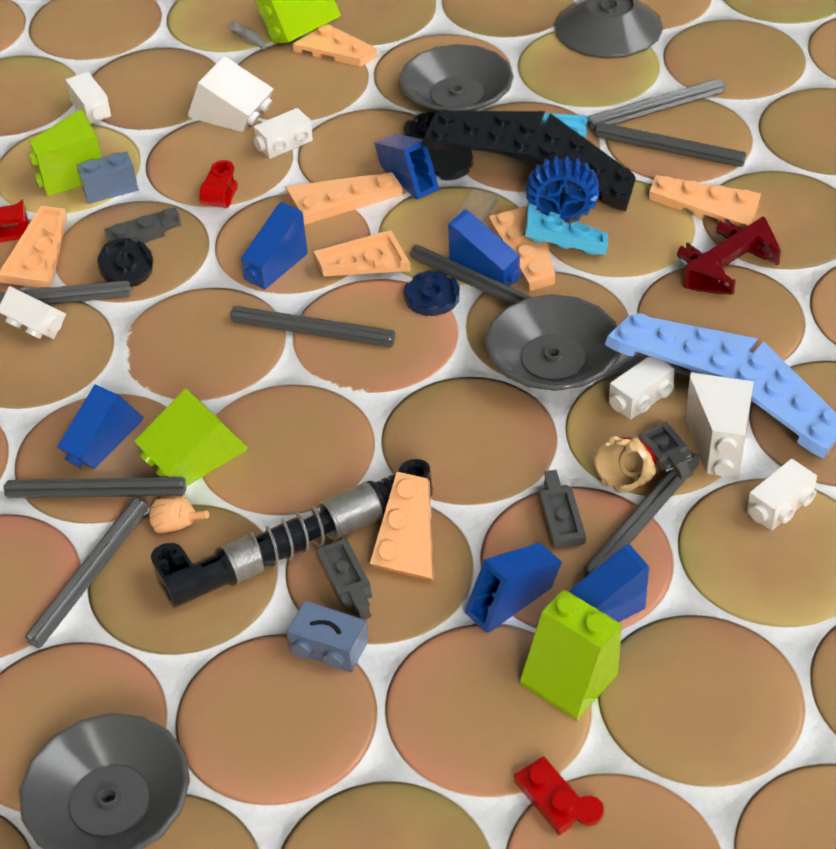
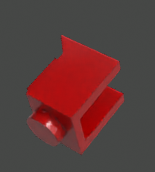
M23 199L15 205L0 207V242L20 240L29 225V218Z

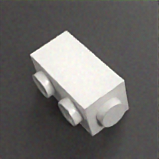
M89 72L65 79L71 102L77 110H83L90 124L100 122L111 116L107 95Z
M298 108L254 126V145L259 152L262 151L269 159L313 141L311 120Z
M9 286L0 303V313L7 316L5 322L21 329L22 325L27 326L25 332L39 339L43 335L54 339L62 327L66 313Z
M648 356L610 383L609 405L615 411L622 413L632 420L640 413L646 412L655 402L661 398H666L672 392L675 369L660 359Z
M790 459L750 492L747 514L755 522L764 525L771 531L781 523L786 524L791 520L795 511L801 506H808L815 498L817 475L795 460Z

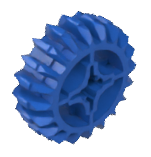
M555 156L554 161L551 162L545 159L543 165L537 164L535 171L530 172L528 182L526 183V198L530 204L537 206L536 210H540L545 215L549 216L550 212L559 214L562 220L566 219L567 222L571 218L580 220L581 214L588 215L590 209H594L596 205V200L599 197V181L594 169H589L587 163L580 164L578 158L570 161L568 156L564 160H559Z

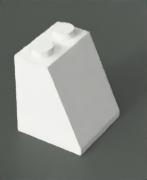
M224 56L198 82L187 116L195 120L243 132L249 125H255L262 111L265 113L273 102L270 99L273 88Z
M691 372L685 420L707 474L739 479L754 381Z

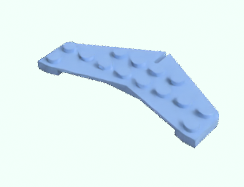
M640 313L628 316L607 336L605 346L631 357L639 352L687 368L695 373L754 381L751 402L760 406L799 436L797 443L806 450L824 459L836 443V412L765 342L752 353L751 351L755 348L758 338L651 318Z

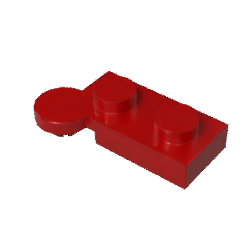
M544 756L514 774L515 784L559 836L572 828L575 821H579L587 826H593L603 819L604 805L601 800L591 795L580 798Z

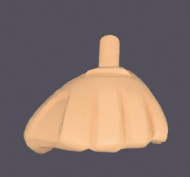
M161 496L152 504L149 520L156 533H169L191 525L194 520L208 519L209 512H195L190 501L183 496Z

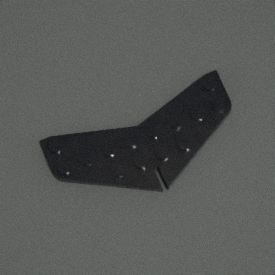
M442 110L434 114L424 136L422 146L434 150L448 152L450 147L485 151L502 154L533 165H543L545 159L552 162L555 156L559 160H564L568 156L570 161L578 158L580 164L587 163L589 169H594L599 181V194L602 195L601 201L625 212L636 180L635 175L630 169L618 163L551 113L546 125H541L545 111Z

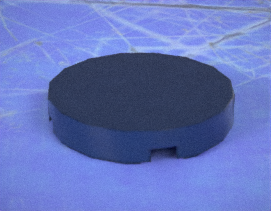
M439 271L419 273L413 277L410 283L407 282L404 288V300L407 307L413 312L424 316L445 314L454 309L460 299V286L457 280L453 277L450 279L446 277V273Z

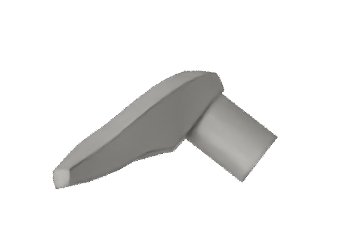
M232 21L229 24V29L239 34L244 41L257 45L263 50L266 49L263 40L256 31L236 21Z

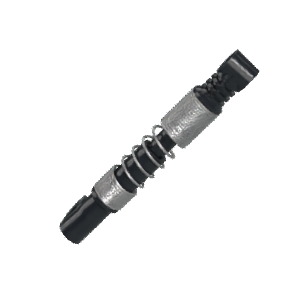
M411 459L402 463L399 467V472L429 480L431 497L433 487L429 464L421 459ZM396 473L388 476V478L381 479V481L373 482L369 480L358 484V486L355 485V487L349 490L347 489L344 492L338 493V495L335 494V496L321 501L319 513L316 507L312 505L313 515L306 519H303L299 512H296L297 518L287 522L281 518L280 525L271 529L266 525V531L258 535H254L251 532V538L245 535L235 541L233 540V542L230 541V543L224 544V546L221 545V547L216 548L213 555L193 564L179 544H161L151 554L158 584L172 607L176 608L227 584L235 586L242 583V581H248V578L251 579V577L254 578L257 574L263 573L266 566L270 565L276 568L279 561L284 558L291 561L297 552L307 554L310 546L309 541L318 547H322L325 534L329 538L337 540L339 537L341 538L351 532L353 533V531L359 530V528L361 529L371 523L373 524V522L384 517ZM322 536L320 544L314 541V539Z

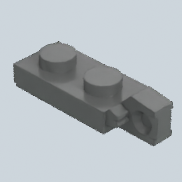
M176 208L162 210V212L144 215L125 223L116 224L104 229L108 242L119 238H131V241L146 243L164 237L166 231L181 226V222Z
M667 422L638 435L640 440L651 448L656 462L662 470L664 469L668 472L673 469L681 481L693 476L688 462L693 460L689 448Z
M557 470L544 471L545 488L539 489V499L553 549L586 544V534L572 487L568 485L561 486Z
M347 538L317 548L316 556L339 602H342L344 608L351 605L353 612L358 618L366 619L371 617L370 603L367 600L372 598L370 582Z

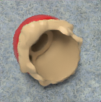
M612 436L609 441L604 442L594 455V466L601 478V484L603 486L615 487L618 493L629 492L646 485L656 473V459L653 451L645 442L636 437Z

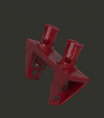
M764 216L743 229H740L739 226L725 218V223L722 221L718 223L716 233L725 237L726 240L703 254L688 242H686V248L681 245L677 251V257L688 263L684 269V288L725 295L734 294L736 280L727 276L722 269L723 267L747 252L763 260L767 259L775 263V265H779L781 256L780 247Z

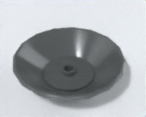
M579 0L560 12L555 22L557 37L574 51L593 57L618 58L646 51L659 40L663 31V25L660 15L649 5L639 0Z
M454 44L434 47L417 54L404 65L399 80L403 93L417 105L437 112L442 110L476 111L498 102L510 90L514 75L509 62L498 53L480 46Z
M555 294L525 298L506 307L490 323L485 341L490 361L505 377L529 388L552 391L583 387L605 376L619 360L620 355L619 352L605 346L607 336L617 327L615 320L595 304L578 297Z
M110 713L79 720L52 736L29 762L19 790L21 820L36 844L43 849H144L160 839L182 812L190 784L186 753L169 730L143 716ZM109 798H114L111 802H105Z

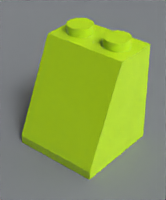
M255 0L273 43H289L341 16L335 0Z
M83 110L76 111L31 139L32 151L28 152L32 167H37L38 172L34 173L38 188L43 187L47 197L81 187L76 164L102 158L98 138Z
M186 388L134 441L143 450L139 454L140 457L151 467L155 464L159 467L156 473L160 477H183L186 480L187 486L249 448Z
M563 589L541 613L520 684L578 721L618 675L622 624Z

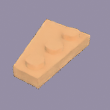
M329 24L317 28L293 43V51L296 53H302L305 50L312 52L314 57L332 56L336 62L359 67L377 57V48Z
M391 230L314 251V259L323 276L411 271L410 262Z
M396 472L371 557L370 565L372 567L434 582L432 564L433 542L431 540L430 482L427 478Z

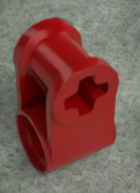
M221 160L211 166L205 181L200 187L199 201L201 205L229 208L232 198L238 189L237 181L233 177L235 169L232 162Z

